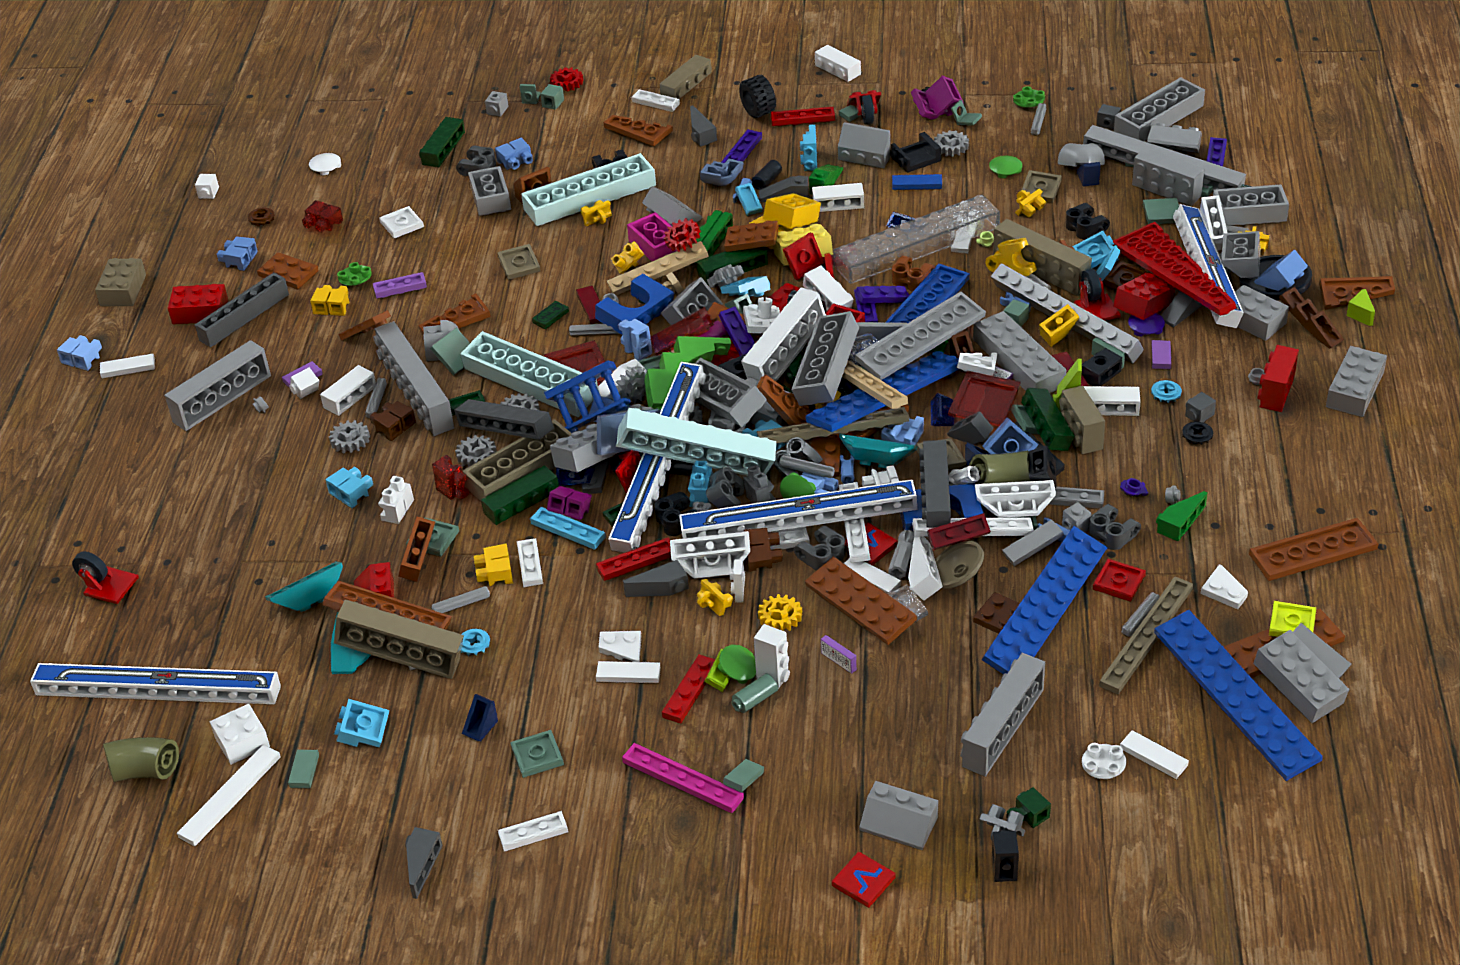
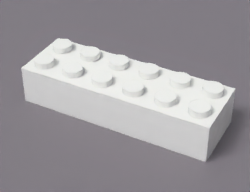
M805 288L798 290L741 361L747 378L749 376L760 380L764 375H768L775 381L780 378L810 340L818 316L826 315L819 292Z

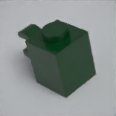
M1032 787L1027 791L1021 792L1016 797V807L1007 810L1006 818H1008L1010 811L1018 812L1024 816L1023 821H1026L1032 828H1035L1050 818L1051 803Z

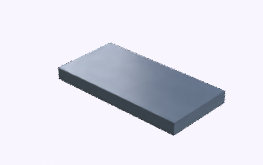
M657 408L641 411L660 414L661 409ZM626 412L597 416V454L604 455L630 451V449L616 447L618 427Z

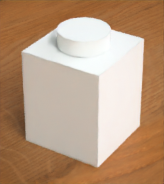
M216 174L199 175L195 184L198 198L214 199L219 188Z
M309 367L293 375L289 387L292 393L297 394L301 399L318 390L319 379Z

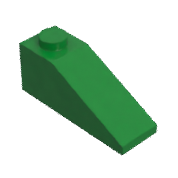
M827 164L815 168L809 177V194H812V187L833 185L842 173L843 167Z
M1203 491L1168 506L1156 519V524H1158L1157 533L1179 541L1206 507L1208 492Z

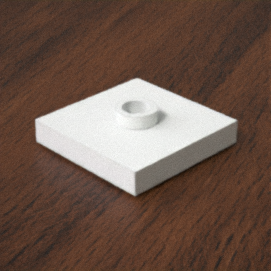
M409 206L379 217L380 223L393 238L424 227L423 221Z

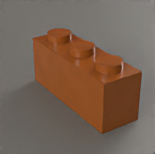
M416 516L398 577L418 581L435 521Z

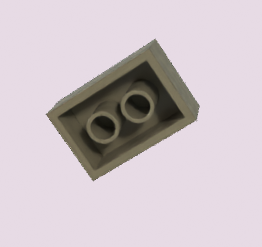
M108 259L95 289L100 306L134 305L146 277L142 259Z
M1084 386L1062 390L1061 399H1059L1060 412L1075 436L1073 439L1074 446L1079 449L1081 454L1102 450L1104 445L1105 419Z

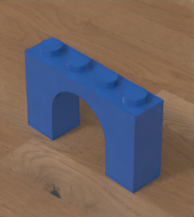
M642 273L631 281V295L637 299L639 297V300L645 303L644 306L628 308L606 297L595 305V319L607 326H611L613 330L623 335L618 326L620 322L625 319L628 321L637 319L644 324H648L655 317H658L673 301L674 292Z
M975 483L949 486L950 508L955 510L960 515V518H969L983 514L981 503L976 498ZM921 489L915 490L917 510L900 512L904 530L913 531V519L922 518V508L926 507H922Z

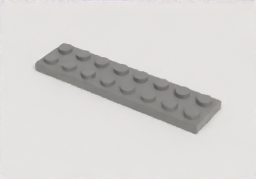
M959 292L857 353L855 360L872 375L883 380L945 342L951 336L958 334L984 318L986 311L964 293Z

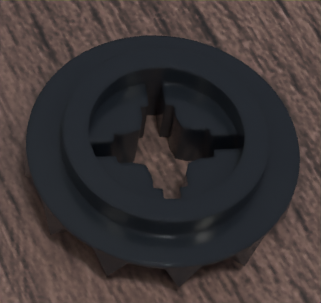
M1190 422L1183 427L1182 437L1186 438V442L1192 441L1193 445L1195 443L1202 445L1203 442L1209 443V440L1213 438V429L1203 422Z

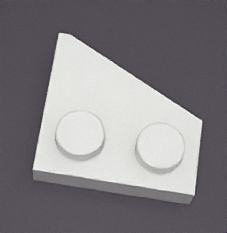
M960 353L957 368L965 372L972 371L983 376H993L997 353H991V357H982V353Z
M734 560V568H730V580H734V582H731V594H735V602H743L745 586L743 560Z
M1222 565L1215 569L1201 588L1202 595L1235 609L1240 608L1248 595V591Z
M641 631L600 632V653L612 655L619 660L625 658L632 662H640Z

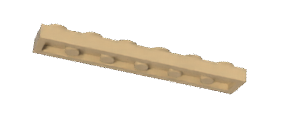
M700 241L697 244H693L692 248L686 247V251L681 249L680 252L676 251L609 279L607 283L612 293L617 296L631 290V281L642 273L655 280L709 257L708 252Z
M850 360L847 361L842 375L844 379L891 409H898L902 405L908 404V397Z

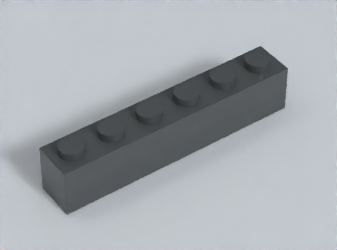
M273 272L195 324L199 341L211 348L288 296L289 292L285 278Z
M468 399L454 410L459 426L539 440L554 429L550 414L546 411Z
M946 440L923 441V449H919L920 478L922 483L921 499L922 507H926L922 508V520L926 519L927 527H939L951 523Z

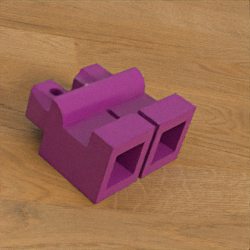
M559 486L549 493L547 510L581 520L584 512L589 513L592 495Z

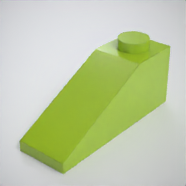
M1082 359L1076 360L1057 386V394H1053V400L1059 410H1061L1059 399H1061L1062 390L1081 386Z

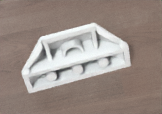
M1053 480L975 484L977 501L998 518L1038 516L1056 496Z
M749 532L670 540L671 560H678L685 572L694 579L730 575V568H734V560L744 561L750 553Z

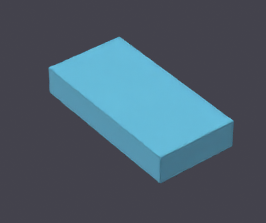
M751 183L735 187V191L747 216L763 212L762 205Z

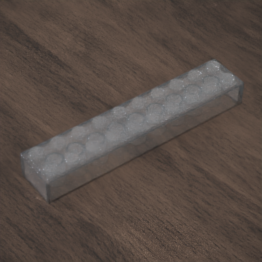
M981 194L833 249L834 266L852 284L892 269V266L902 255L911 257L913 261L948 248L968 238L977 237L984 231H993L1000 224V211Z

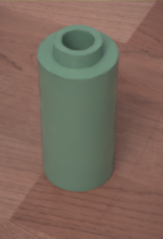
M764 674L732 696L733 701L731 703L733 708L741 713L747 712L777 692V683L771 675Z

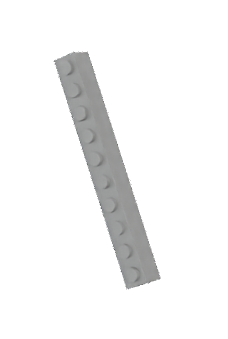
M1092 125L1084 135L1083 144H1097L1102 149L1104 156L1134 165V158L1144 148L1204 168V184L1202 187L1209 188L1207 184L1213 185V190L1241 188L1245 185V173Z
M1002 263L991 275L998 288L1012 293L1014 297L1016 296L1029 302L1032 307L1050 317L1068 304L1079 315V319L1072 327V330L1090 340L1097 337L1125 353V360L1132 364L1144 350L1140 341Z

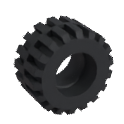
M759 74L740 83V99L746 112L751 117L759 118L775 110V93L766 77Z

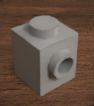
M491 92L485 100L486 113L488 115L502 116L509 107L507 93Z
M1075 503L1063 511L1062 527L1071 530L1075 526L1083 532L1089 531L1091 512L1080 503Z

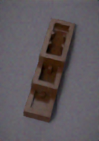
M1295 287L1279 296L1280 300L1289 306V311L1301 325L1326 347L1331 349L1344 340L1323 310L1318 312L1310 299L1304 300Z

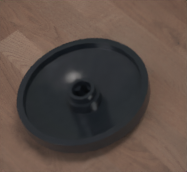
M1285 255L1260 257L1259 276ZM1308 265L1303 271L1305 274L1297 280L1294 279L1295 283L1288 289L1284 287L1279 291L1255 284L1254 281L1258 277H1239L1240 287L1245 285L1274 300H1280L1279 296L1293 287L1300 294L1304 293L1312 283V270Z

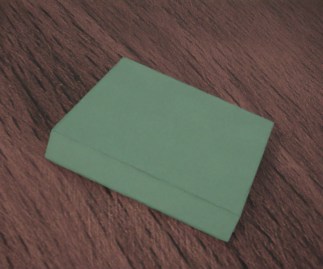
M1177 198L1143 200V208L1148 224L1153 222L1157 224L1175 223L1173 215L1175 210L1179 208Z
M456 327L430 349L454 376L464 368L460 354L470 342Z
M424 517V519L435 521L427 553L441 557L458 534L459 526Z
M551 730L510 742L523 778L564 765Z

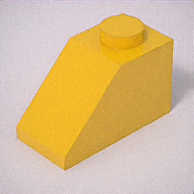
M1067 304L1039 324L1040 336L1052 347L1066 337L1078 321L1079 315Z

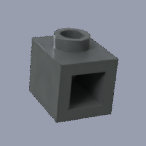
M1102 104L1097 112V126L1114 130L1115 115L1121 112V108Z
M1200 392L1187 401L1185 416L1194 422H1205L1215 414L1216 400Z

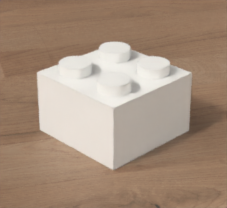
M249 704L210 721L214 737L230 765L253 755L262 745L270 747L265 729Z

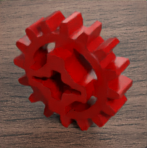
M565 67L563 70L559 69V71H554V74H551L550 84L561 86L567 92L570 89L575 90V87L580 88L579 85H583V74L578 69L573 70V67L570 69Z
M687 218L684 221L679 219L678 223L673 222L672 227H667L669 231L664 232V240L667 247L671 248L672 251L676 249L677 252H680L681 249L686 251V247L692 248L693 243L697 244L696 239L700 238L699 233H701L698 224L693 219L688 221Z

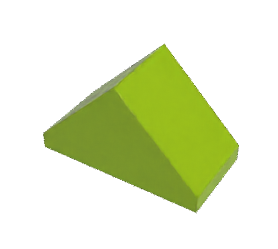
M1362 289L1349 301L1347 316L1368 326H1373L1375 310L1366 289Z

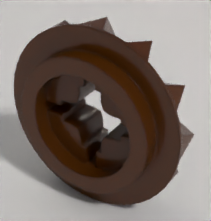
M257 208L249 213L248 220L251 222V225L264 226L266 223L270 224V221L274 220V211L270 208Z

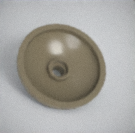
M974 541L957 543L944 550L935 559L942 588L960 586L979 571L984 560V551L978 543Z

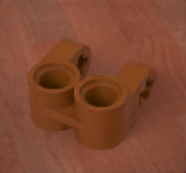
M902 255L892 266V283L895 286L907 285L910 291H914L935 268V265L924 263L921 268H911L912 258Z

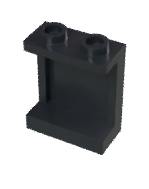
M922 132L919 133V142L902 148L892 143L890 156L901 168L909 173L940 162L941 147L927 133Z

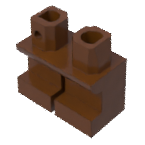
M396 401L394 404L387 402L382 407V413L374 412L370 415L371 423L375 425L376 432H383L386 435V439L390 441L416 423L413 408L399 401Z
M767 528L743 530V532H749L750 553L746 557L748 572L756 571V568L760 567L772 568V563L782 562V550H771L770 546L780 545L779 532H768Z

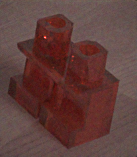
M317 200L304 210L305 217L302 219L305 228L309 229L311 226H315V229L321 233L325 230L332 231L335 223L340 224L343 222L340 207L327 205V203Z
M448 455L443 456L432 464L435 486L438 492L450 500L455 497L462 500L469 495V491L465 487L467 477L463 474L461 465L453 466L452 459Z

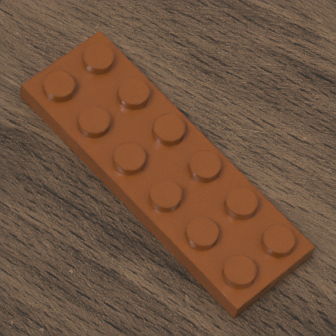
M1354 518L1250 548L1249 555L1266 579L1271 581L1377 550L1378 542L1358 518Z
M834 556L805 580L808 588L887 645L917 620L915 613Z
M337 581L323 600V605L332 610H340L346 599L445 630L450 625L452 619L450 615L341 581Z
M1321 609L1316 610L1313 633L1330 647L1344 642L1345 635ZM1270 629L1224 646L1227 652L1251 678L1263 674L1253 664L1258 649L1277 638L1276 636H1269Z

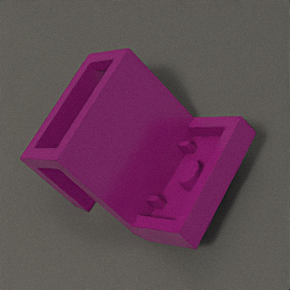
M941 76L926 92L916 88L911 91L913 101L919 109V114L924 118L932 120L936 119L939 115H952L951 108L959 100H962L953 79Z

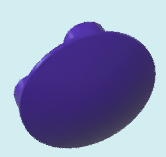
M1155 313L1144 320L1131 315L1128 324L1134 330L1136 336H1143L1145 334H1161L1165 321L1161 315Z

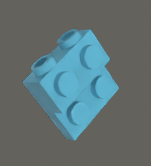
M809 125V131L803 134V141H800V151L804 152V155H800L801 164H804V171H812L817 168L815 125Z
M1104 231L1072 246L1076 251L1092 258L1091 269L1102 264L1115 247L1117 248L1116 245L1112 246L1114 245L1110 235L1106 236Z
M767 276L747 277L724 285L720 289L722 294L729 293V296L748 294L749 297H759L764 295L765 291L770 290V282Z
M348 699L346 707L342 706L339 714L342 723L337 722L334 735H338L337 742L356 747L359 742L380 747L389 710Z

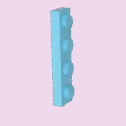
M540 507L530 518L532 525L594 550L606 538L604 531L561 514L548 511L543 507Z

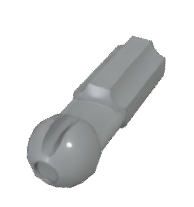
M904 530L899 534L898 544L889 566L888 573L897 579L906 576L910 564L914 541V532L911 530Z

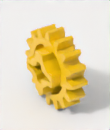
M777 594V598L769 596V601L763 600V605H759L758 619H760L761 625L766 624L782 631L784 629L791 631V626L797 627L798 622L802 621V607H800V602H795L794 597L788 599V595H785L782 598L780 594Z

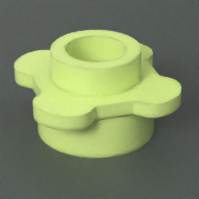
M989 231L980 233V238L976 242L985 247L992 246L994 242L993 233Z

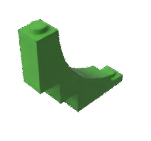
M677 336L674 346L675 353L663 352L659 362L660 369H647L644 384L648 407L662 409L681 362L695 364L700 357L711 362L713 355H727L731 346L730 338Z

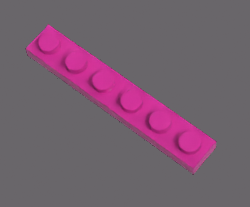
M633 743L622 757L624 764L730 813H733L744 799V793L636 743Z

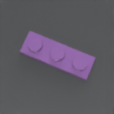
M423 272L373 283L376 299L427 287Z

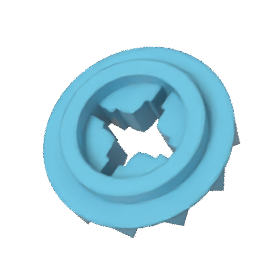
M1168 380L1156 382L1151 389L1154 399H1159L1160 402L1166 401L1167 403L1169 401L1176 402V399L1180 398L1182 389L1177 383Z
M470 629L461 634L464 635L461 653L466 652L468 656L474 653L477 656L478 652L484 653L485 648L489 647L490 637L484 630Z

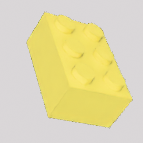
M812 224L806 228L798 227L789 232L780 231L777 235L776 245H773L774 254L784 266L789 265L783 249L811 232L814 234L822 257L826 253L833 255L831 235L821 224Z

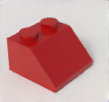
M390 562L370 564L354 580V586L394 598V578Z

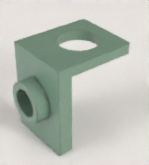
M520 84L522 103L537 104L541 92L536 91L535 84Z
M959 100L951 108L957 125H974L982 117L981 113H967L962 100ZM959 106L961 107L960 115L957 114V108Z

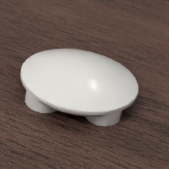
M323 153L313 157L309 162V167L313 171L320 172V175H328L329 171L341 167V159L336 154Z
M1091 743L1088 745V750L1082 756V766L1089 775L1095 778L1110 779L1118 776L1125 769L1126 757L1122 747L1119 745Z

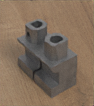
M755 465L747 468L748 476L743 478L746 497L753 504L776 500L769 493L773 490L774 485L767 479V475L760 471V467Z

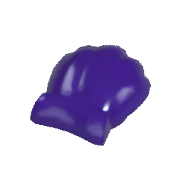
M1134 478L1121 482L1120 489L1126 495H1148L1144 482Z

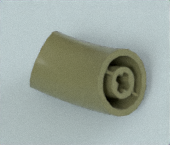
M1028 450L1003 454H977L969 464V466H976L979 470L980 479L975 484L1030 481Z
M137 737L103 744L113 782L134 778L167 779L172 775L178 763L179 748L173 739Z

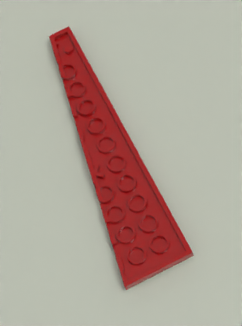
M1156 222L1113 240L1114 245L1112 246L1116 245L1121 254L1218 315H1226L1236 309L1235 301L1220 286H1216L1213 279L1210 280L1208 274L1203 273L1202 268L1180 246H1177L1175 241L1171 240L1169 235L1164 233L1163 229Z

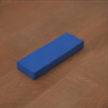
M942 174L892 175V190L942 189Z

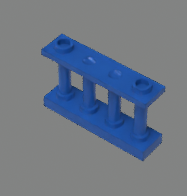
M606 361L544 392L546 399L557 402L566 423L565 428L571 433L579 431V428L597 420V416L607 415L615 410L621 411L627 407V404L631 403V400L628 398L621 399L611 376L612 371L617 369L614 362ZM601 376L605 378L614 399V403L606 407L595 384L596 379ZM584 385L589 386L598 407V411L590 415L579 392L580 387ZM568 393L573 394L582 415V419L574 423L563 399L565 398L564 395Z

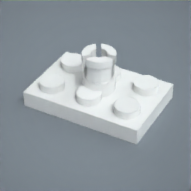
M764 297L758 299V305L750 304L743 306V315L748 333H764L780 314L779 307L772 305V299L766 297L764 301Z

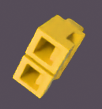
M324 285L322 288H317L310 300L313 314L329 315L330 313V315L345 316L346 305L350 303L347 286L332 289L330 285Z
M507 543L483 548L484 554L474 556L477 582L489 581V587L494 585L495 581L505 580V584L513 583Z

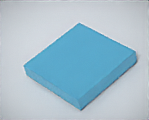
M1116 247L1096 271L1101 281L1110 273L1120 254V250Z

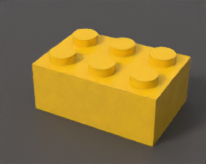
M794 193L766 199L763 219L778 221V225H782L784 229L788 230L802 227L803 225H811V223L818 222L821 202Z

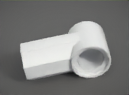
M967 466L960 470L953 469L948 475L949 486L978 482L980 479L979 470L976 466Z

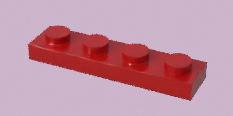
M834 107L771 112L772 126L835 121Z
M668 537L596 563V568L602 579L606 581L671 557L670 539Z
M700 654L697 656L664 707L662 718L680 724L683 722L707 684L704 681L715 659Z

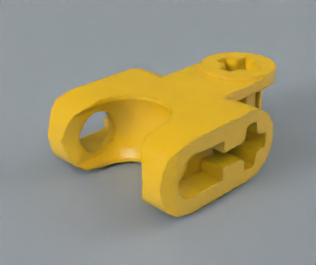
M1026 238L1001 242L997 245L999 250L994 255L988 256L985 261L987 268L992 272L1001 263L1024 276H1029L1037 270L1034 262H1028L1022 256L1021 250L1028 246Z

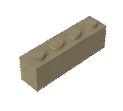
M694 55L659 84L660 95L677 99L683 97L712 73L711 59Z

